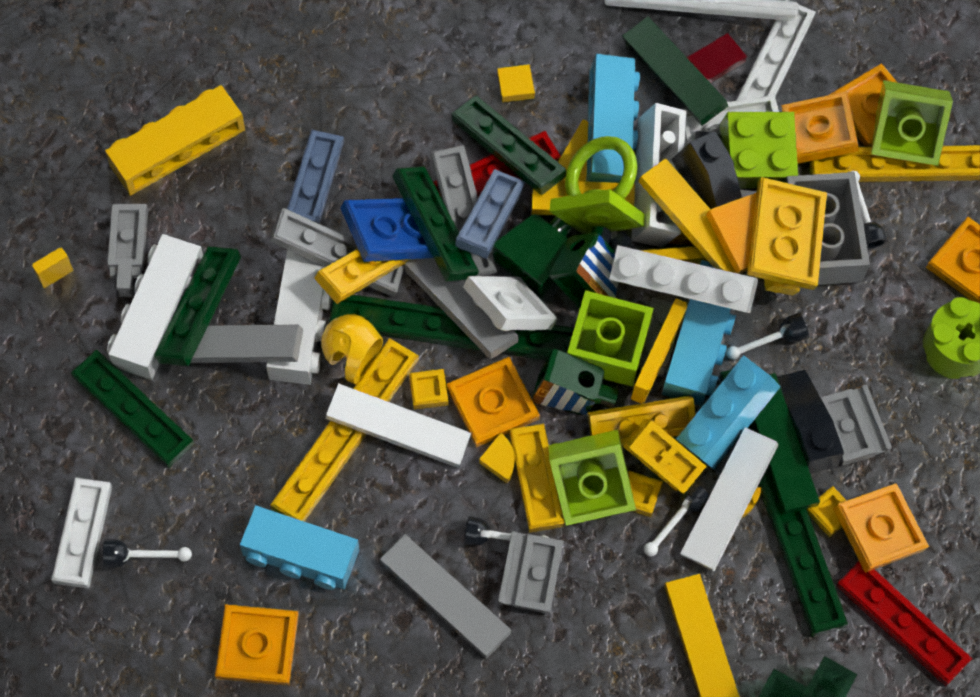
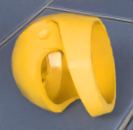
M346 314L333 319L326 326L321 338L322 352L330 365L338 363L346 356L345 379L353 384L358 383L380 352L383 344V338L375 327L364 317L355 314Z

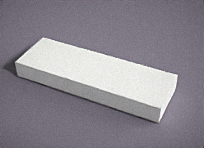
M75 478L51 579L53 584L89 589L112 490L110 482Z

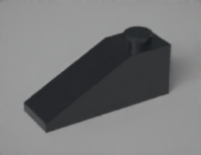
M716 131L689 142L671 159L679 174L710 209L742 198L733 160Z
M806 370L777 376L810 474L836 468L844 451L833 419Z

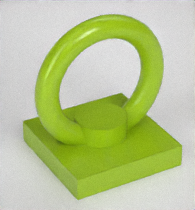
M614 136L598 137L583 145L573 156L567 168L565 177L567 196L551 199L550 212L583 234L591 233L595 226L605 227L611 232L644 227L645 213L625 200L634 185L637 175V159L631 146L626 141ZM599 151H616L621 156L624 165L623 175L617 187L613 191L610 189H593L581 194L578 180L586 161Z

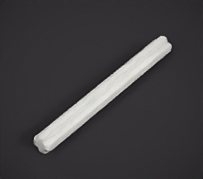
M604 0L607 6L795 21L797 19L799 8L797 2L782 0Z

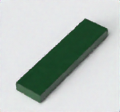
M649 16L622 35L624 42L701 126L728 107L727 100Z
M477 95L451 113L453 122L539 194L543 195L566 177V168Z
M396 168L392 177L445 281L467 280L468 276H477L479 270L470 252L455 246L459 231L426 168Z
M207 247L154 354L158 363L189 366L242 257L238 249Z
M97 349L71 372L72 377L168 468L195 445L190 436Z
M776 373L769 374L779 384ZM780 387L754 419L753 424L757 433L778 443L768 468L785 515L816 507L819 505L820 500Z

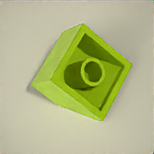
M883 80L876 111L871 154L938 166L953 104L950 92Z
M618 430L548 445L549 461L566 526L636 510Z

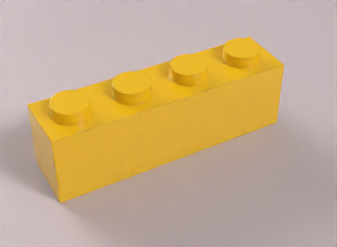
M222 85L213 90H205L197 99L190 103L175 107L167 116L160 120L149 122L137 133L128 138L115 141L110 148L105 150L109 165L131 196L245 131L243 115Z

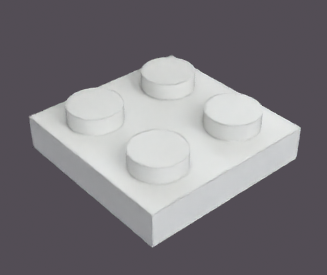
M468 276L463 286L473 298V302L482 308L492 320V324L500 330H552L558 319L520 277Z

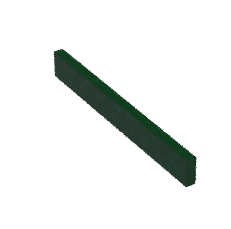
M351 295L338 304L333 300L329 323L339 316L355 314L368 320L381 336L481 350L440 307L360 295ZM554 325L552 330H514L518 335V342L501 354L546 360L553 348L567 353L574 327Z
M731 370L720 372L719 378L721 383ZM752 422L748 429L756 432L754 424ZM767 467L758 487H761L763 502L811 636L814 637L846 628L848 622L807 509L784 515L769 468Z

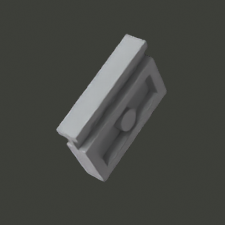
M867 384L855 390L849 389L821 397L833 419L844 451L840 460L841 466L872 458L877 454L890 452L892 446Z
M512 531L498 604L550 614L564 541Z

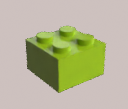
M794 112L726 113L719 124L720 135L722 136L721 141L733 160L740 189H757V183L761 177L785 182L787 176H798Z
M585 290L567 354L603 368V379L633 387L654 308Z

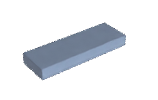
M311 130L287 207L288 210L320 224L344 144L343 136Z
M494 169L457 236L455 246L487 259L524 189L525 181Z

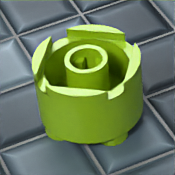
M957 297L951 302L944 304L935 313L924 334L923 347L929 365L939 374L951 379H960L961 377H973L980 373V303L967 300L964 297Z

